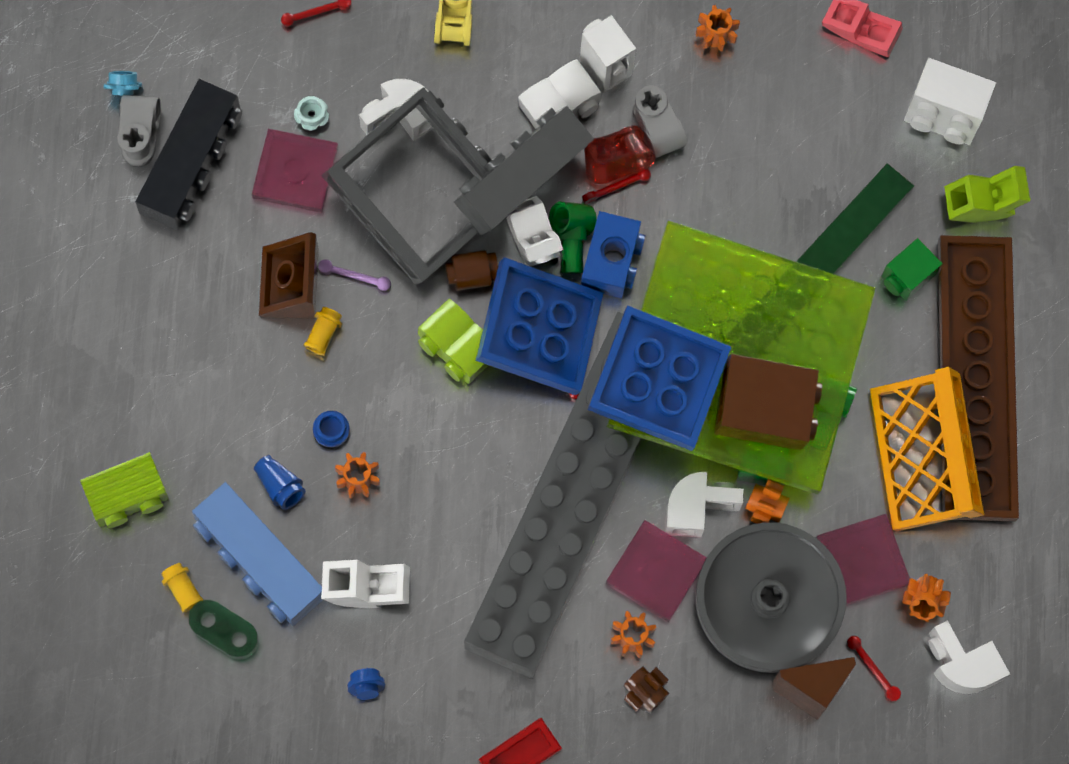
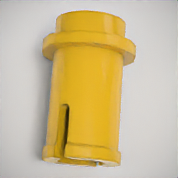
M322 307L320 312H316L315 317L317 320L307 341L303 345L309 351L321 356L325 355L336 328H341L342 326L340 322L342 315L327 307Z
M179 562L165 569L161 575L164 578L162 580L163 586L168 585L180 605L181 611L184 613L194 609L204 600L187 574L189 572L188 567H183Z

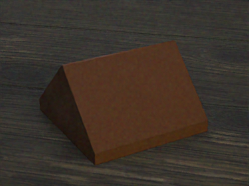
M309 232L263 246L259 316L316 318L319 248L315 233Z
M855 657L779 670L772 681L773 690L818 720L855 667Z

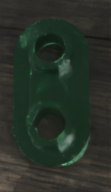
M203 600L192 607L189 613V625L194 634L234 659L248 658L256 651L259 638L256 629L251 623L213 600ZM207 615H212L216 619L211 627L202 625V620ZM238 635H244L247 638L246 644L242 647H237L233 644L234 638Z

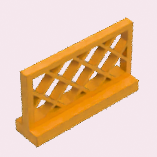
M950 367L936 369L934 374L871 388L870 393L892 529L897 532L962 517L974 518L983 516L984 510L960 373ZM934 384L935 398L928 408L913 400L922 386ZM911 389L907 395L901 392ZM897 393L904 400L892 417L884 411L881 396ZM910 403L925 412L913 430L899 422ZM936 408H938V414H939V416H937L936 414H934V411L936 410ZM885 417L890 420L887 426L885 422ZM930 417L940 422L941 433L933 444L919 435ZM896 425L910 433L899 452L889 446L888 440ZM916 438L930 447L919 466L905 457ZM943 443H944L945 452L940 449V447H941V445H942ZM937 452L944 456L947 461V469L940 479H937L925 470ZM891 453L896 455L893 461L891 458ZM902 460L916 469L905 487L897 483L894 477V471ZM922 474L936 483L925 501L911 492ZM948 479H950V485H951V487H949L948 485H946V482L948 481ZM896 488H898L899 490H901V493L899 494V496L897 495V489H896ZM942 488L952 494L955 509L939 512L931 506ZM909 496L922 506L914 518L902 521L900 506L906 497ZM928 510L934 513L924 516Z

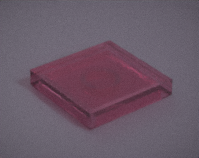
M268 128L251 194L252 198L322 213L329 184L321 175L335 163L338 143Z
M886 514L816 536L832 553L842 571L846 586V605L908 586L910 577Z
M644 520L605 584L669 623L699 575L707 557Z

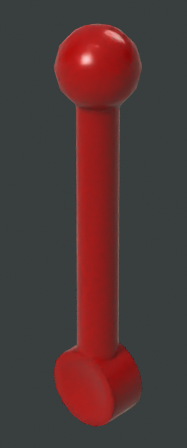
M338 0L293 15L285 13L281 17V23L286 27H290L294 21L337 8L345 11L350 9L351 0Z
M645 167L641 168L633 176L595 192L590 191L584 194L582 199L585 204H589L603 195L639 180L648 181L651 178V171Z
M855 635L850 636L847 640L848 647L859 654L884 687L886 699L891 702L897 701L901 696L900 689L896 686H891L862 648L861 639Z

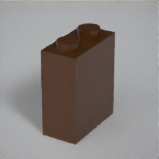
M731 354L725 363L722 373L714 434L802 450L810 440L813 441L817 432L818 420L813 418L814 404H819L822 395V383L817 382L819 370Z

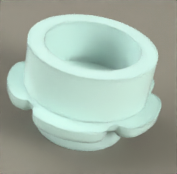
M305 97L299 101L297 108L294 110L295 121L302 124V128L305 130H316L318 126H324L328 122V106L318 97ZM313 111L315 115L311 117L308 115L309 112Z

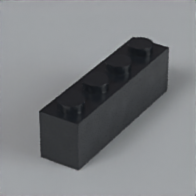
M198 79L135 201L139 214L176 230H179L183 221H189L195 209L196 203L193 200L198 190L203 191L206 188L211 177L209 169L214 159L219 160L227 145L226 135L230 128L235 129L240 122L242 110L240 109L238 95Z

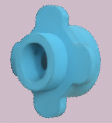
M132 71L109 72L107 84H104L105 89H112V94L119 96L134 95V90L142 87V82H137V73Z

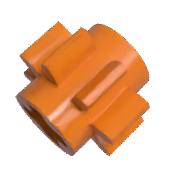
M713 5L712 11L708 15L705 13L699 14L698 22L701 26L697 27L696 36L704 38L705 49L710 46L718 47L720 52H722L727 42L736 43L737 34L734 31L739 29L740 20H732L730 15L731 8L722 10L717 9L716 5Z
M363 452L360 458H352L347 453L345 465L335 466L336 472L344 475L343 478L336 482L337 488L346 486L349 489L350 499L355 496V493L362 492L368 498V489L371 484L375 486L380 485V479L371 474L379 469L378 462L369 464L366 452ZM357 469L360 474L363 473L364 479L358 481L355 477H352L351 472Z
M768 479L765 487L755 484L745 509L753 512L751 522L756 524L769 523L770 520L777 523L780 522L790 499L781 494L784 485Z
M924 574L917 581L912 578L909 579L902 603L910 605V616H915L926 622H929L936 615L939 617L944 616L946 605H949L951 592L943 591V579L939 580L936 577L928 576V574Z
M626 611L623 624L618 621L613 622L612 627L620 633L611 638V644L620 643L623 647L621 656L624 657L628 651L636 652L638 658H642V648L644 645L649 648L654 647L655 641L649 638L648 634L656 631L657 627L656 625L647 626L644 621L645 612L640 614L638 618L632 617L631 613ZM629 627H633L635 632H642L638 642H634L632 637H625Z

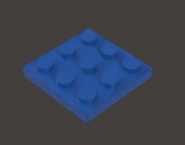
M504 257L498 265L476 361L573 395L579 394L583 387L603 292Z
M627 305L587 410L692 451L696 446L731 346Z

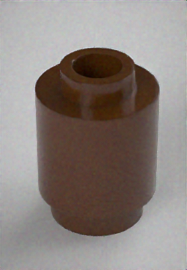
M486 250L455 254L451 256V263H445L448 284H455L457 291L491 286V282L495 281L498 269L496 253H487Z

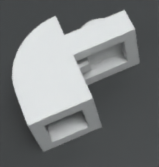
M393 79L382 83L381 93L383 99L381 101L375 99L369 102L362 109V113L359 114L360 127L366 135L369 134L424 86L409 79ZM417 108L413 109L400 121L413 141L434 129Z
M537 196L526 199L506 217L511 234L525 265L532 267L561 256L559 251H562L563 247L560 238L552 230L544 204Z
M697 472L684 477L672 490L667 504L665 535L701 538L704 532L705 509L740 511L743 504L744 489L735 488V484L729 482H715L713 487L707 486V472Z
M359 560L323 562L321 599L336 605L354 608H381V605L409 604L410 566L406 564L369 566Z
M948 620L935 626L929 633L931 639L928 640L933 655L937 660L942 659L945 663L933 674L946 688L962 694L978 693L1003 681L1010 675L993 641L965 653Z

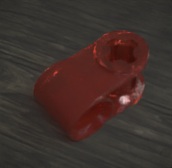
M635 125L627 126L620 131L594 138L585 147V169L590 181L595 184H607L624 176L640 173L653 165L656 156L652 149L647 148L643 140L644 133L641 127Z

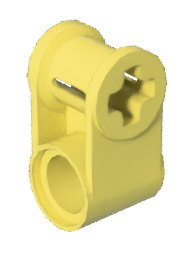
M439 0V9L435 22V44H440L441 41L463 42L464 46H470L472 0Z

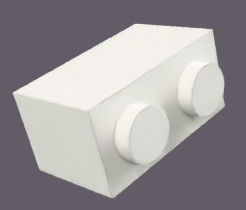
M612 15L603 21L597 19L587 25L583 30L584 33H582L579 61L604 94L632 76L636 47Z

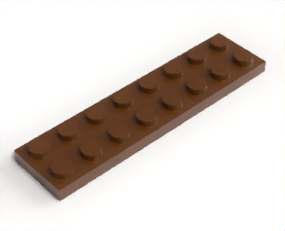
M940 235L938 239V259L943 263L939 270L940 369L950 367L960 373L984 510L983 516L974 518L962 517L952 520L1017 521L1019 519L1012 237ZM943 443L941 446H942V450L945 452L944 443ZM942 456L943 474L947 469V461L944 456ZM950 479L946 482V485L951 487ZM942 488L943 512L955 509L952 494Z

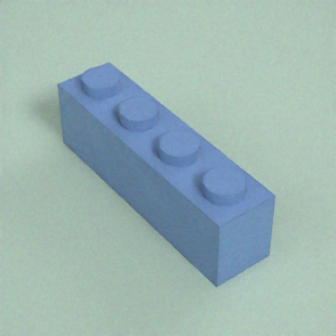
M226 482L192 510L193 516L197 521L193 524L195 530L206 542L211 538L214 539L221 547L217 552L218 555L231 569L237 565L246 576L242 578V581L256 596L260 592L265 595L271 602L266 607L280 623L286 619L292 626H295L323 601L321 599L322 586Z

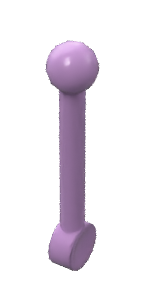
M327 259L320 261L318 264L319 271L323 275L335 273L377 285L382 291L388 290L391 286V281L387 277L375 278L336 267Z

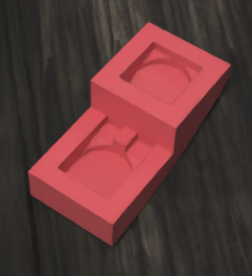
M833 0L822 21L824 27L840 37L887 58L890 56L903 30L902 22L871 12L869 4L858 0Z

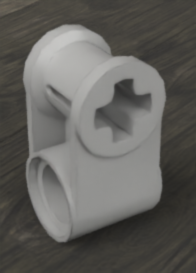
M653 85L640 89L633 106V116L652 158H658L686 146L688 142L680 120L676 117L665 92ZM644 102H648L650 106L656 105V109L652 111L650 106L643 107Z
M122 95L117 140L125 161L132 166H143L153 158L161 115L159 97Z

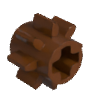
M642 666L624 683L623 686L629 691L624 700L635 712L643 706L650 713L670 694L664 688L669 679L657 667L649 672Z

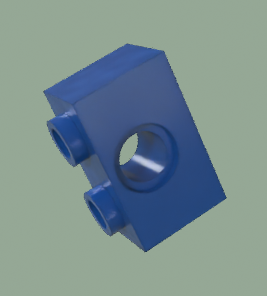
M599 211L581 278V285L603 292L604 295L620 299L623 298L625 288L632 289L637 268L631 267L633 255L641 256L646 236L639 233L641 221ZM616 250L624 258L613 262L606 258L605 253Z

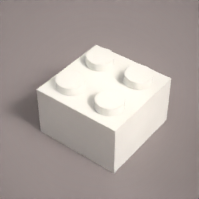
M928 58L904 121L910 123L918 131H932L943 135L951 143L970 145L983 120L996 82Z

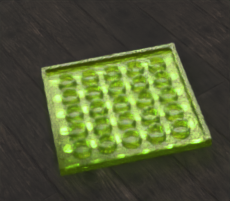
M668 221L665 225L641 311L731 346L728 357L731 354L819 370L817 382L822 383V395L819 404H814L813 418L818 420L816 436L802 450L715 435L714 429L722 374L696 446L692 451L612 419H608L606 427L814 494H819L822 490L876 288Z

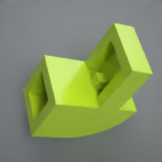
M1013 166L990 178L966 175L944 186L949 220L967 223L996 221L1015 215V208L1030 202L1025 167Z

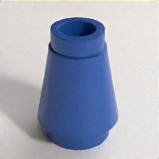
M270 455L264 456L255 464L254 471L257 473L275 506H280L283 510H287L295 506L305 495L306 490L302 487L303 481Z

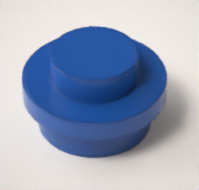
M337 411L323 412L313 423L314 437L318 443L325 447L340 446L349 436L350 427L348 420Z
M359 669L350 675V682L347 684L348 692L360 700L373 699L379 695V692L384 690L385 680L380 676V672L377 669Z

